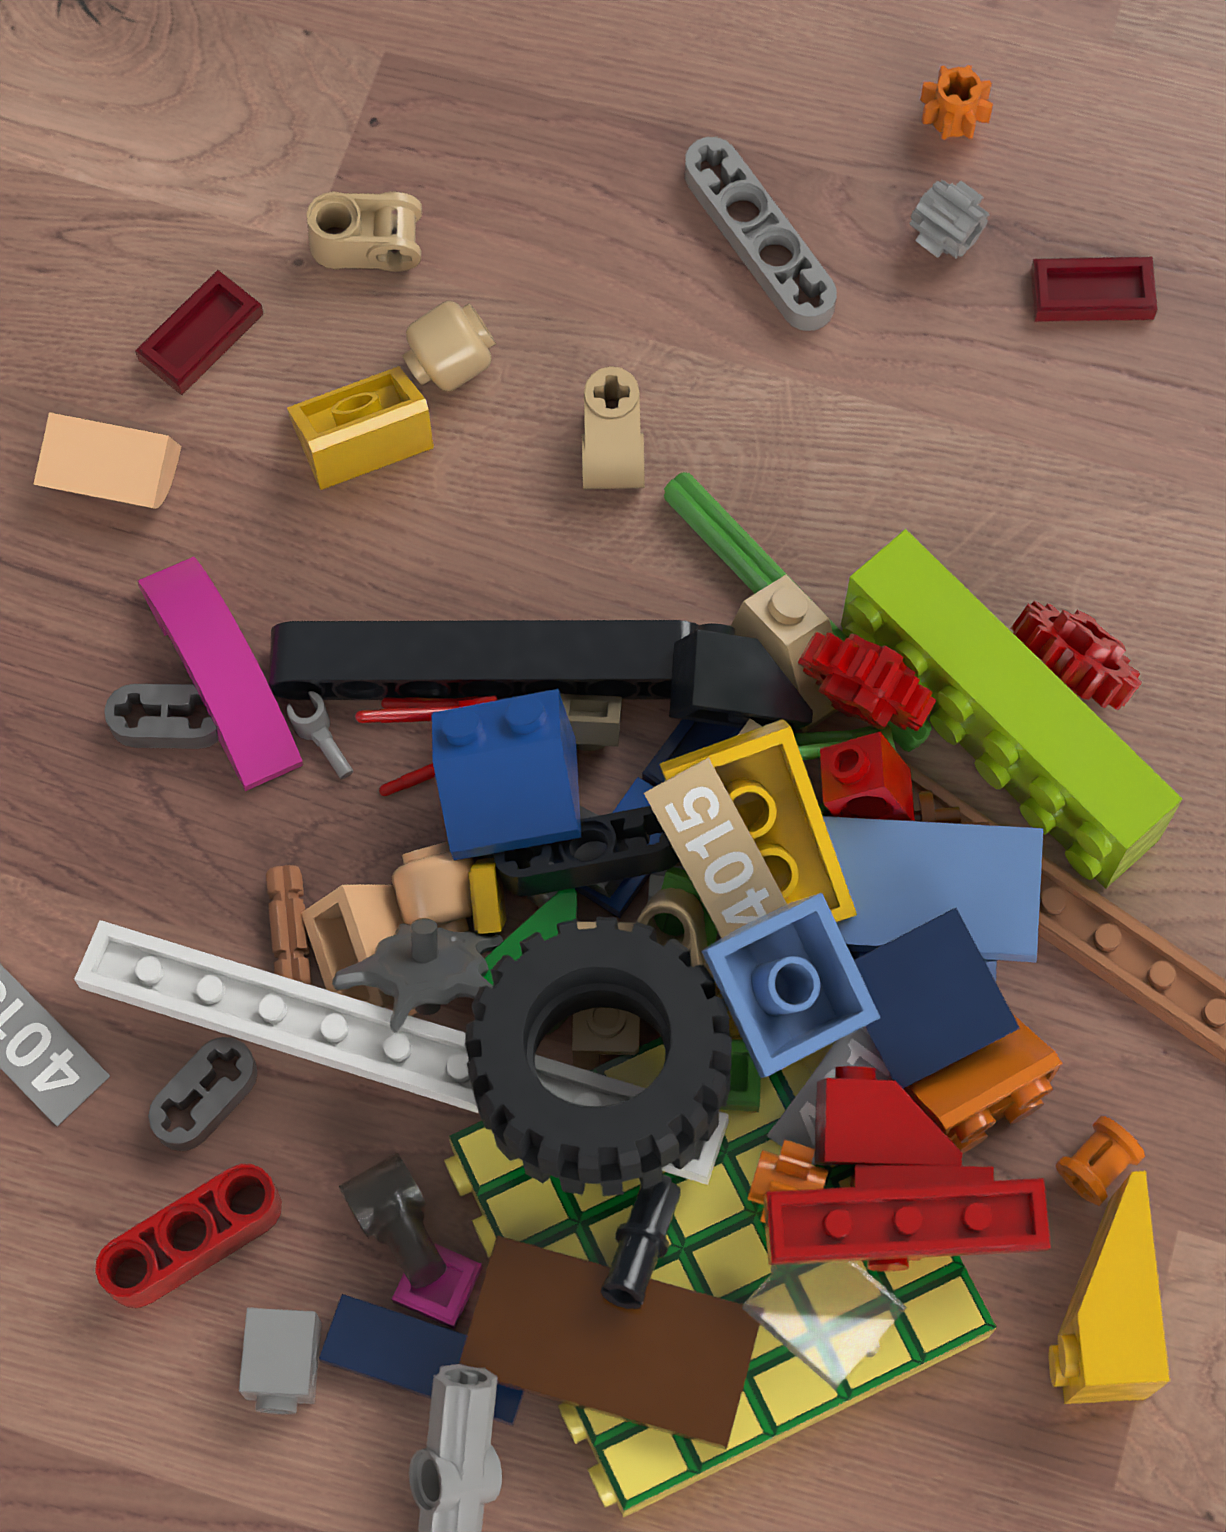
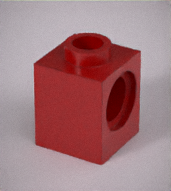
M881 731L820 748L823 804L834 817L915 821L911 769Z

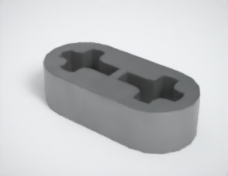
M194 684L124 685L115 690L107 699L104 709L105 720L115 739L125 746L134 748L200 749L210 747L219 741L217 728L211 717L204 718L201 728L198 729L191 728L188 718L172 717L193 715L196 705H204ZM142 704L145 713L150 716L141 717L138 721V727L129 728L125 718L120 715H128L132 711V705Z
M219 1037L210 1040L199 1049L158 1093L150 1105L148 1118L151 1129L163 1145L172 1150L179 1151L196 1148L209 1137L250 1092L256 1082L257 1067L255 1059L247 1046L236 1038ZM235 1056H238L239 1059L236 1066L241 1074L239 1078L232 1082L230 1079L223 1077L207 1091L205 1088L216 1076V1072L211 1065L213 1061L220 1057L228 1062ZM198 1096L202 1098L190 1113L195 1121L193 1128L186 1131L178 1126L171 1132L166 1131L171 1124L166 1115L168 1109L176 1106L178 1109L184 1110Z

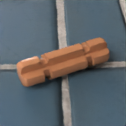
M294 865L270 868L266 873L269 899L273 900L268 903L272 951L274 957L278 958L274 962V974L311 985V967L309 959L304 957L309 954L307 930L301 912L305 910L303 899H300L304 895L301 871L298 866Z

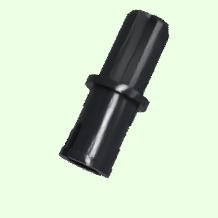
M662 1174V1182L645 1189L640 1185L628 1221L621 1224L616 1230L615 1239L619 1245L608 1277L603 1282L601 1294L610 1303L619 1307L637 1309L642 1306L645 1299V1291L656 1262L659 1258H663L669 1250V1241L666 1235L680 1199L681 1190L666 1175Z

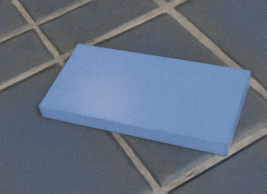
M823 816L857 913L855 916L836 922L849 951L870 952L956 907L983 959L1037 963L1043 828Z

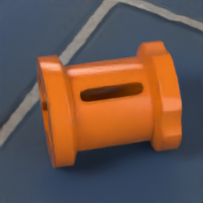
M1100 1116L1092 1125L1094 1133L1071 1158L1063 1156L1055 1165L1058 1173L1078 1195L1097 1206H1100L1107 1199L1106 1189L1129 1164L1137 1166L1145 1157L1144 1150L1136 1139L1121 1125L1106 1116Z

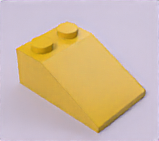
M784 719L660 763L666 781L709 757L786 903L789 904L823 893L836 922L857 915L793 731Z
M1146 1171L1131 1172L1109 1199L1059 1330L1058 1344L1049 1346L1051 1382L1054 1387L1063 1386L1064 1404L1146 1400L1170 1382Z

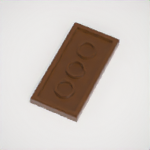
M497 1235L459 1364L473 1368H485L497 1376V1384L727 1450L763 1310L654 1279L649 1280L642 1306L637 1309H626L610 1303L601 1294L603 1282L607 1279L611 1267Z

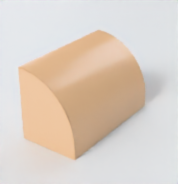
M49 412L34 485L157 509L164 502L172 485L181 446L168 435Z
M341 885L301 912L326 990L393 1010L395 998L383 993L379 988L359 985L349 989L337 990L334 988L332 980L337 971L375 954V949L381 940L396 935V930L400 924H403L394 887L393 885ZM414 1008L409 1012L408 1015L412 1016L418 1012H416Z

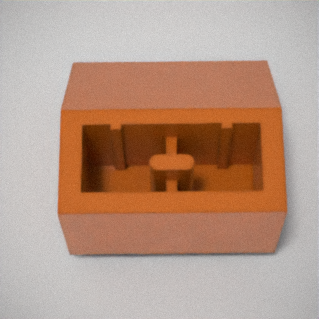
M1014 1014L1013 1016L1020 1029L903 1088L956 1145L962 1154L984 1141L988 1137L985 1131L999 1119L1006 1117L1010 1125L1033 1114L1044 1105L1042 1098L1054 1089L1051 1081L1062 1065V1061L1050 1046Z

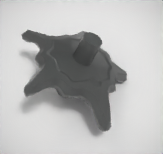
M419 919L411 925L403 923L397 928L396 935L384 938L378 943L375 954L337 971L332 984L337 990L349 989L359 985L376 987L383 993L393 996L395 1000L390 1018V1028L394 1033H397L404 1025L409 1012L414 1008L416 1012L422 1015L435 1014L440 1010L441 1004L447 1005L455 998L461 997L474 999L481 986L487 985L492 988L493 985L483 978L489 968L481 954L486 951H493L504 940L498 933L453 932L442 927L437 928L436 922L430 919Z

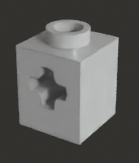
M247 1308L239 1392L246 1400L256 1401L255 1411L270 1414H296L297 1403L315 1404L322 1321L315 1311Z

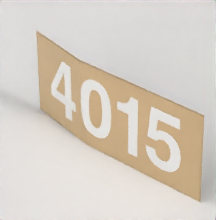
M709 757L644 792L647 801L705 905L721 938L787 905Z

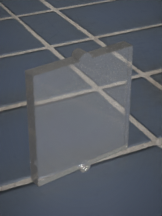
M855 1261L772 1265L770 1268L772 1274L742 1307L834 1390L864 1356H875L880 1349L878 1340L907 1308Z

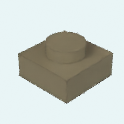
M560 694L576 738V749L595 751L605 746H618L622 697Z

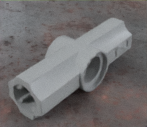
M462 1364L440 1367L439 1374L433 1378L427 1448L415 1452L409 1468L411 1492L416 1504L420 1508L418 1532H481L484 1504L495 1501L500 1494L502 1469L495 1448L491 1445L497 1376L485 1368L467 1367Z

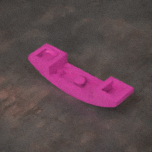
M192 557L138 580V586L164 636H169L217 728L218 740L244 790L248 791L303 766L302 758L288 725L253 652L229 608L198 560Z

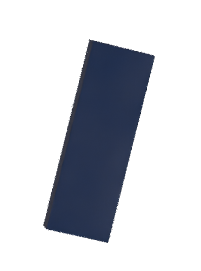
M342 1294L319 1360L322 1363L431 1399L434 1376L439 1374L440 1367L459 1364L467 1335ZM497 1384L493 1420L514 1426L525 1392Z

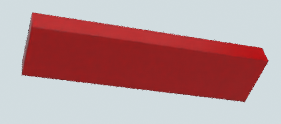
M1044 1178L767 1191L764 1194L768 1265L1039 1252L1051 1249Z

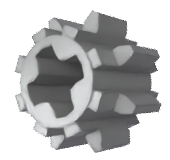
M943 179L941 182H935L922 196L911 214L912 221L909 224L920 232L915 241L936 257H939L943 252L946 255L949 253L956 259L958 256L962 257L974 245L987 225V217L990 214L979 206L984 197L961 180L956 186L953 183L948 184Z

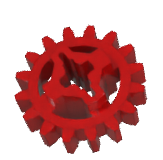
M1033 601L1032 604L1028 603L1010 628L1014 631L1013 634L1077 696L1085 700L1092 698L1103 708H1106L1107 705H1110L1115 710H1119L1122 706L1124 707L1142 684V681L1138 679L1139 671L1128 665L1131 660L1123 655L1126 651L1123 643L1098 625L1093 617L1078 609L1074 614L1062 610L1060 613L1051 604L1047 603L1044 607L1039 602Z
M815 632L798 661V664L804 667V674L817 679L815 684L820 687L818 692L825 695L832 702L831 706L848 717H855L865 721L877 729H884L890 721L903 730L909 727L914 731H918L920 727L922 728L936 703V699L931 697L933 692L918 684L920 679L914 676L915 671L904 664L902 661L903 656L887 646H879L866 641L856 634H850L845 641H842L832 633L827 632L826 635Z

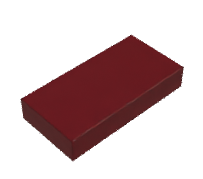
M1153 257L1033 259L1031 280L1035 322L1154 320L1158 309Z
M217 270L135 350L138 361L179 394L183 395L264 315L262 304L221 271Z

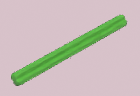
M682 472L664 488L665 500L754 594L787 575L690 473ZM830 620L833 635L845 641L847 637ZM927 720L918 731H914L909 727L903 730L890 721L887 723V725H890L893 739L903 750L908 752L919 747L929 737L932 730L931 724Z

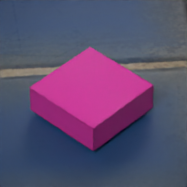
M420 1237L392 1297V1301L397 1305L455 1330L481 1272L482 1265Z

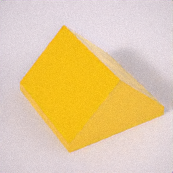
M400 366L287 407L289 417L320 490L434 448L426 400Z

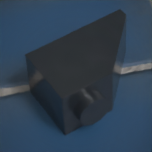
M708 623L697 626V630L674 643L669 717L743 728L749 719H752L762 727L784 719L791 726L793 732L812 723L813 710L758 639L735 635V628L729 625Z

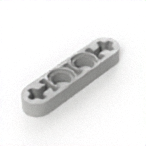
M705 137L695 141L685 155V181L688 188L785 320L793 327L802 331H814L823 328L831 321L836 305V287L831 277L735 148L726 140L718 137ZM707 160L712 166L722 163L721 180L726 187L721 192L720 180L711 169L701 171V162ZM747 200L754 203L760 213L754 220L739 222L729 216L727 208L733 202ZM779 244L786 247L793 257L786 265L771 266L761 259L759 253L766 246ZM799 273V286L809 298L816 297L817 295L820 296L819 307L814 308L809 302L798 305L799 287L794 282V279Z

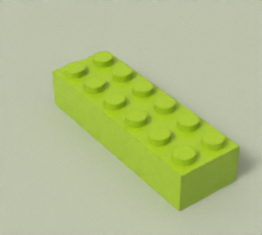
M906 529L903 530L850 576L841 620L842 633L847 638L850 634H856L866 641L879 646H887L904 657L902 660L904 664L915 671L914 676L920 679L918 684L933 692L931 697L936 699V703L930 712V721L937 733L952 745L959 743L975 759L974 764L977 771L988 784L999 790L1004 787L1021 804L1019 807L1020 812L1032 828H1043V834L1049 832L1066 849L1065 856L1068 862L1081 876L1088 880L1095 878L1107 889L1160 840L1183 798Z

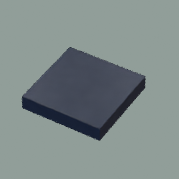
M956 907L854 960L880 1016L878 1020L865 1027L892 1079L902 1089L1020 1029Z

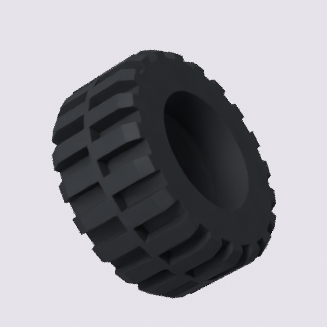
M596 917V928L578 929L576 919L557 923V936L544 941L541 934L536 932L520 942L522 956L516 961L509 955H503L491 969L493 987L491 988L487 985L479 987L474 998L472 1009L475 1021L466 1024L465 1047L468 1055L466 1065L477 1109L485 1129L493 1132L496 1146L509 1161L517 1158L522 1160L525 1174L541 1183H545L551 1175L560 1179L562 1191L583 1195L585 1183L601 1184L603 1196L624 1194L622 1182L639 1178L643 1189L663 1181L662 1168L672 1163L675 1168L681 1170L696 1157L695 1144L699 1139L701 1141H709L719 1125V1109L727 1105L731 1087V1037L729 1034V1016L724 999L716 997L715 980L704 965L692 967L690 950L675 938L668 940L665 946L658 944L656 928L636 922L632 932L619 930L617 918ZM592 1008H614L637 1015L648 1022L662 1037L665 1047L663 1069L644 1091L627 1101L615 1105L590 1107L577 1105L559 1098L540 1082L535 1069V1053L545 1035L566 1017Z

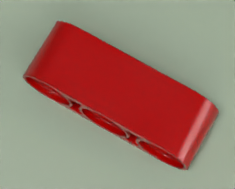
M238 1164L228 1168L104 1246L96 1259L95 1273L99 1284L117 1303L128 1308H141L152 1304L269 1231L277 1223L281 1214L282 1200L278 1189L265 1170L256 1165ZM247 1186L263 1188L265 1190V1200L256 1212L240 1215L232 1211V1200L240 1189ZM199 1221L206 1225V1237L200 1246L191 1251L175 1249L174 1236L183 1224ZM132 1257L146 1259L147 1273L138 1285L131 1288L117 1286L115 1281L116 1272L125 1260Z

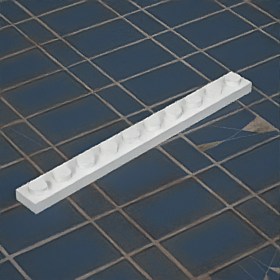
M101 920L97 925L74 978L80 989L479 1113L466 1065L468 1055L465 1047L466 1033L408 1015L404 1025L397 1033H394L390 1028V1018L393 1010ZM535 1055V1069L542 1085L559 1098L577 1105L590 1107L615 1105L635 1097L646 1089ZM719 1111L718 1127L709 1141H701L700 1139L695 1144L696 1157L681 1170L675 1168L670 1163L662 1168V1171L708 1185L728 1125V1114Z

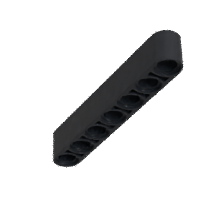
M683 620L289 621L276 624L271 629L269 686L273 695L288 700H311L308 694L310 691L320 695L322 700H383L387 697L463 698L495 695L497 700L555 689H558L560 694L622 697V700L670 699L674 643L697 630L699 625Z

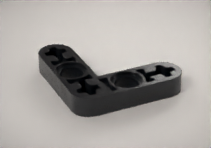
M651 806L580 819L581 838L531 846L534 857L531 858L530 867L520 869L523 866L521 848L494 853V860L504 886L511 893L519 896H534L657 873L670 869L680 862ZM661 833L659 843L648 845L650 835ZM619 839L625 840L628 850L621 851L618 843ZM599 841L607 845L604 853L596 859L581 861L574 857L577 849L585 843Z

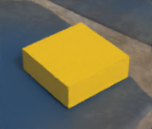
M494 857L477 859L468 872L475 931L478 930V934L501 932L507 921L503 882Z

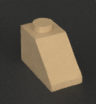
M784 575L744 600L730 626L735 628V635L758 639L813 710L812 723L801 728L806 733L838 710L831 706L832 702L825 695L818 692L820 687L815 684L817 679L804 674V667L799 665L798 661L815 632L826 635L827 632L833 634L829 618L787 575Z

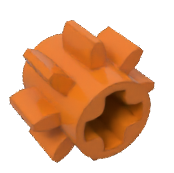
M944 65L940 66L937 84L933 82L923 83L920 101L926 105L923 110L922 123H933L935 129L941 133V139L946 140L948 137H960L963 135L968 139H972L976 121L989 123L994 105L988 101L992 85L991 81H981L979 76L972 71L971 65H967L965 68L954 67L950 69Z
M784 1139L780 1155L762 1150L748 1200L764 1205V1194L767 1191L823 1189L828 1170L811 1165L815 1148ZM763 1209L760 1221L765 1223V1210Z

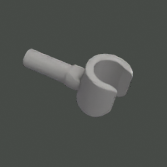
M310 691L308 694L316 709V713L309 718H300L295 715L293 708L288 704L287 713L295 733L300 738L313 740L317 747H320L339 778L344 779L353 773V769L333 740V735L328 729L330 727V718L322 697Z

